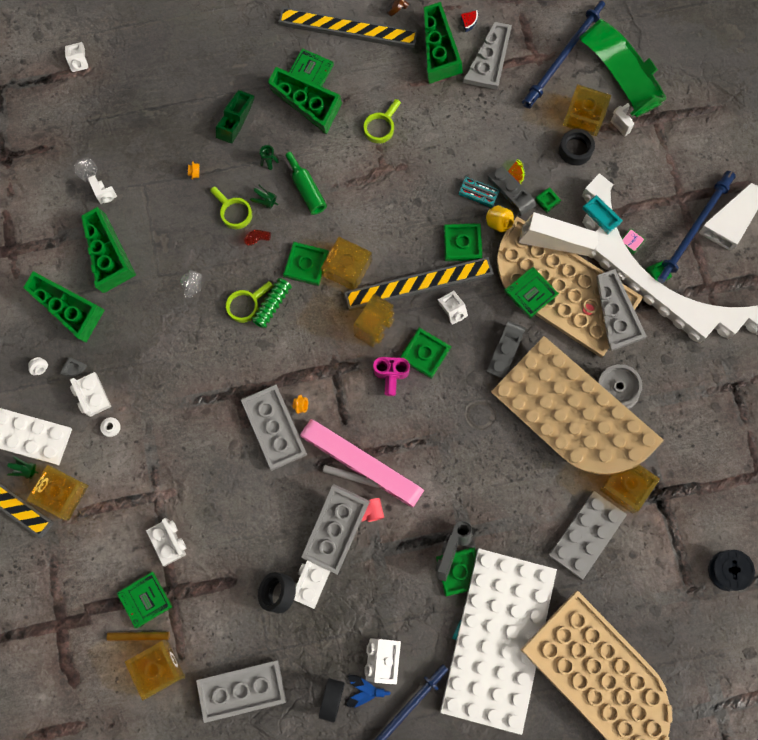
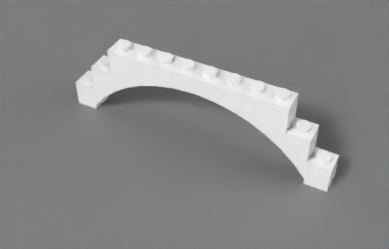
M598 174L585 188L582 197L586 202H589L597 195L612 209L611 189L614 184L601 174ZM588 214L585 215L582 223L587 229L598 232L597 240H599L597 249L588 256L597 260L600 266L606 270L616 269L621 282L623 281L630 289L643 296V300L647 304L653 305L663 317L669 318L675 327L684 330L690 339L701 343L714 328L719 335L730 339L743 324L749 332L758 335V305L750 307L713 306L686 298L668 289L647 273L634 259L624 244L617 227L607 234Z

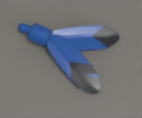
M348 676L350 683L363 691L347 701L348 707L355 708L375 697H384L391 694L390 691H385V689L375 688L360 676Z

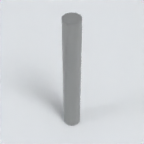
M328 465L324 466V473L376 488L380 487L376 482L365 476Z

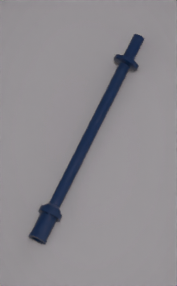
M599 1L593 10H587L585 14L587 19L539 83L530 87V92L522 100L524 107L530 109L535 101L541 98L543 95L542 89L580 40V36L586 32L592 22L596 23L599 20V13L605 6L604 1Z
M726 171L721 180L714 185V194L671 259L662 262L664 269L657 279L660 283H664L670 273L678 271L677 262L720 196L728 193L729 186L736 178L734 173L728 177L731 171Z
M444 664L440 666L430 679L427 676L424 677L426 683L375 740H386L432 688L436 691L439 689L436 684L449 670Z

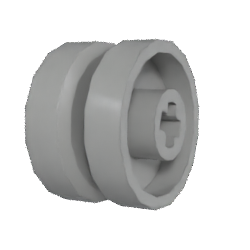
M616 364L608 367L602 372L598 381L603 388L628 409H631L637 403L642 391L640 375L627 365Z

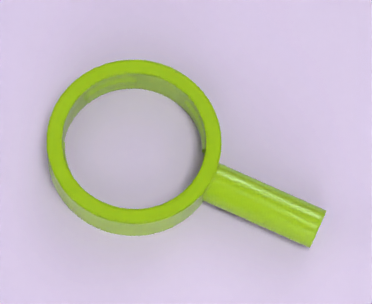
M398 99L393 101L385 114L374 113L366 118L364 134L369 141L385 143L391 139L394 133V123L391 116L401 104ZM374 119H384L390 124L391 130L388 135L377 138L368 133L367 126Z
M216 187L210 190L223 204L220 215L227 227L242 229L250 223L252 210L246 200L242 198H231L228 200ZM235 203L245 205L249 212L247 218L239 224L229 223L224 217L227 207Z
M268 281L253 294L246 290L232 293L226 302V310L230 318L240 323L251 321L252 317H255V312H258L259 305L257 299L274 287L272 283ZM241 295L251 297L255 303L253 312L244 318L236 317L230 312L232 300Z

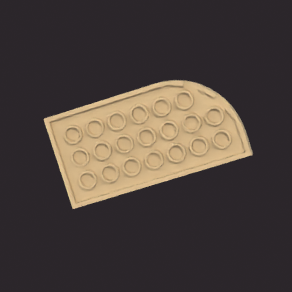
M517 216L513 226L503 236L498 250L497 267L504 288H508L530 268L534 267L559 293L556 298L535 315L602 358L609 349L596 277L605 272L575 253L518 243L522 226L526 221ZM623 284L635 310L643 296ZM586 304H591L594 307V311L588 310ZM583 307H584V309H585L588 313H593V314H591V315H586V314H584V312H583Z
M545 336L491 391L493 395L564 460L583 471L608 475L630 470L645 461L664 441Z
M575 591L523 646L521 651L605 740H669L672 707L669 704L666 693L667 689L663 681L646 660L579 591Z

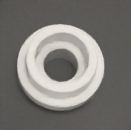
M36 357L29 362L28 370L32 375H41L46 371L48 363L46 360Z
M112 417L106 418L101 423V432L107 437L117 435L120 431L119 421ZM109 424H113L111 430H107Z

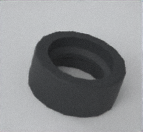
M583 129L569 130L564 134L559 145L561 158L570 165L579 166L585 164L590 160L594 152V138ZM573 139L580 140L586 144L587 152L583 155L572 154L566 147L567 142Z
M278 572L266 575L258 589V601L262 609L273 613H284L287 611L295 599V582L290 576ZM280 582L281 593L276 603H273V591Z
M331 678L328 679L320 707L319 719L335 722L345 682Z

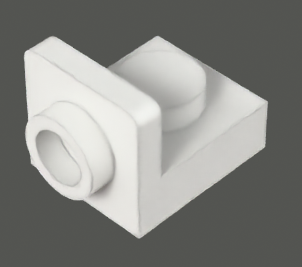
M83 43L65 46V57L71 71L76 72L88 69Z
M628 103L623 107H617L610 121L624 137L631 132L634 126L631 117L626 115L630 108Z
M95 175L88 178L100 204L111 202L117 197L112 186L105 189L103 182L98 181Z
M455 291L438 299L439 305L448 315L452 325L468 316L464 302Z

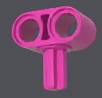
M379 357L374 361L373 370L375 376L385 379L386 396H395L397 379H404L409 375L410 364L406 359ZM383 364L387 367V369L385 371H379L377 369V366ZM403 365L406 367V370L398 372L396 367Z

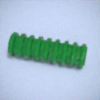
M282 278L277 279L274 288L270 290L271 293L267 294L268 298L264 299L265 302L261 303L262 307H259L258 312H255V317H252L253 323L261 328L267 327L266 323H269V319L273 318L272 314L276 313L279 304H282V299L286 298L285 294L287 295L289 293L288 290L292 288L289 282Z

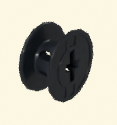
M733 549L715 554L709 562L708 574L710 580L719 589L728 592L744 590L751 585L755 576V568L748 555ZM729 568H733L734 573H729Z

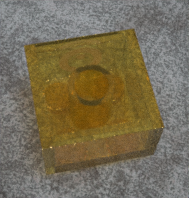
M577 84L562 126L572 129H583L597 137L612 95Z
M338 237L321 267L322 275L351 290L357 289L372 262V252Z
M373 294L353 325L354 336L373 348L376 343L380 344L385 334L383 332L386 327L390 328L395 320L393 318L395 314L393 312L394 305Z
M639 464L630 470L610 474L599 491L633 514L640 510L660 478Z
M47 465L27 501L61 519L69 521L89 485Z
M168 640L161 641L125 661V665L142 701L151 698L185 678Z

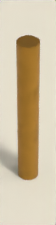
M170 632L107 633V641L169 640Z

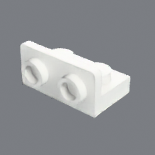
M95 372L78 380L75 378L70 379L72 383L70 389L73 395L78 397L80 402L77 405L82 413L91 417L111 407Z
M167 518L162 519L161 523L146 530L163 566H167L185 556L184 550L187 549L182 538L178 539L175 533L178 529L174 521H170Z
M308 560L306 564L302 563L298 575H300L299 581L295 583L296 594L294 600L315 609L331 571Z
M370 638L367 645L368 660L364 670L366 681L397 684L401 641Z

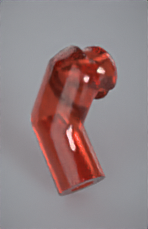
M254 229L245 236L244 242L246 245L252 246L259 240L270 241L271 232Z

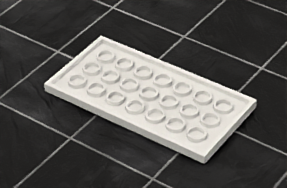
M477 549L440 713L522 735L536 666L526 657L521 649L546 623L557 569Z

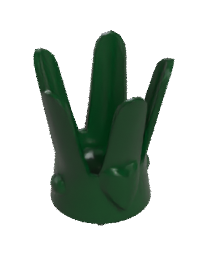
M270 145L261 147L260 166H263L264 160H266L268 169L272 170V159L279 163L274 154V149Z
M261 185L259 187L265 192L254 188V192L265 200L251 198L252 202L265 205L266 208L270 209L274 204L278 205L275 202L277 198L275 194L267 192Z
M13 456L17 464L9 463L7 465L9 468L14 469L7 476H24L26 479H32L35 473L39 474L36 471V464L27 463L16 456Z

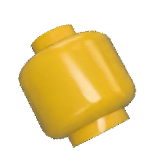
M497 205L487 212V225L498 232H505L514 224L513 212L505 207Z

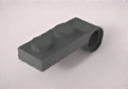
M503 166L488 175V180L511 203V207L517 216L521 217L536 206L533 197Z
M508 321L487 369L488 373L502 379L506 376L525 332V327Z
M467 521L457 522L448 542L445 541L443 544L442 553L444 555L442 560L438 559L435 569L438 572L439 580L446 582L458 545H468L472 540V526ZM461 531H465V532H467L468 534H467V535H460V534H458V533L461 532Z

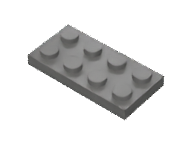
M277 385L241 400L271 471L307 455Z
M333 484L301 558L338 575L370 501Z
M593 491L548 556L583 580L627 514Z
M278 660L196 680L204 723L287 702Z

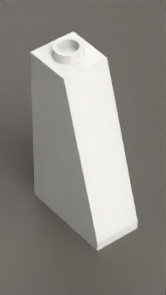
M751 183L706 222L699 231V234L732 251L738 245L758 210V185Z
M534 212L523 224L518 243L588 256L597 249L599 240H597L598 232Z

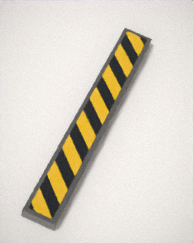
M282 7L279 18L280 26L415 49L418 31L286 7Z
M489 257L346 291L344 294L348 309L352 311L377 305V301L385 303L493 276Z
M0 483V509L38 538L42 539L54 522Z

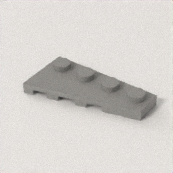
M494 22L476 59L464 77L463 83L498 90L512 25Z
M616 269L599 274L596 279L610 352L645 339L647 336Z

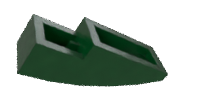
M240 90L237 91L224 109L223 117L216 126L217 139L231 144L234 142L255 99L254 95Z

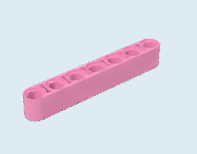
M312 419L309 420L300 434L310 444L359 475L373 480L381 489L410 507L414 508L424 492L421 487Z

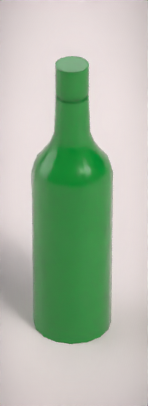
M292 152L286 153L285 156L293 169V182L312 215L321 213L327 208V204L309 171L299 166Z

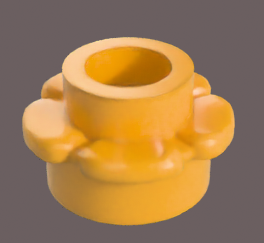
M192 161V165H188V176H191L192 180L193 178H199V164L194 163V161Z
M298 395V398L293 400V409L297 414L307 411V397Z

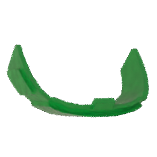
M600 19L580 36L579 39L591 48L604 62L627 95L634 109L630 113L631 116L639 117L662 105L661 102L666 100V95L653 76L658 69L652 60L648 58L644 62L628 40L612 25Z

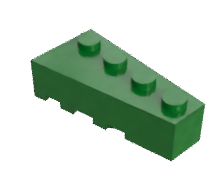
M441 2L424 7L427 72L429 84L461 74L463 69L462 61Z
M275 67L268 81L271 91L327 135L342 105L340 95Z
M98 207L83 214L81 217L89 246L88 253L91 257L95 288L105 293L136 276V273L107 215Z
M34 271L23 287L78 339L86 343L105 311L98 305Z

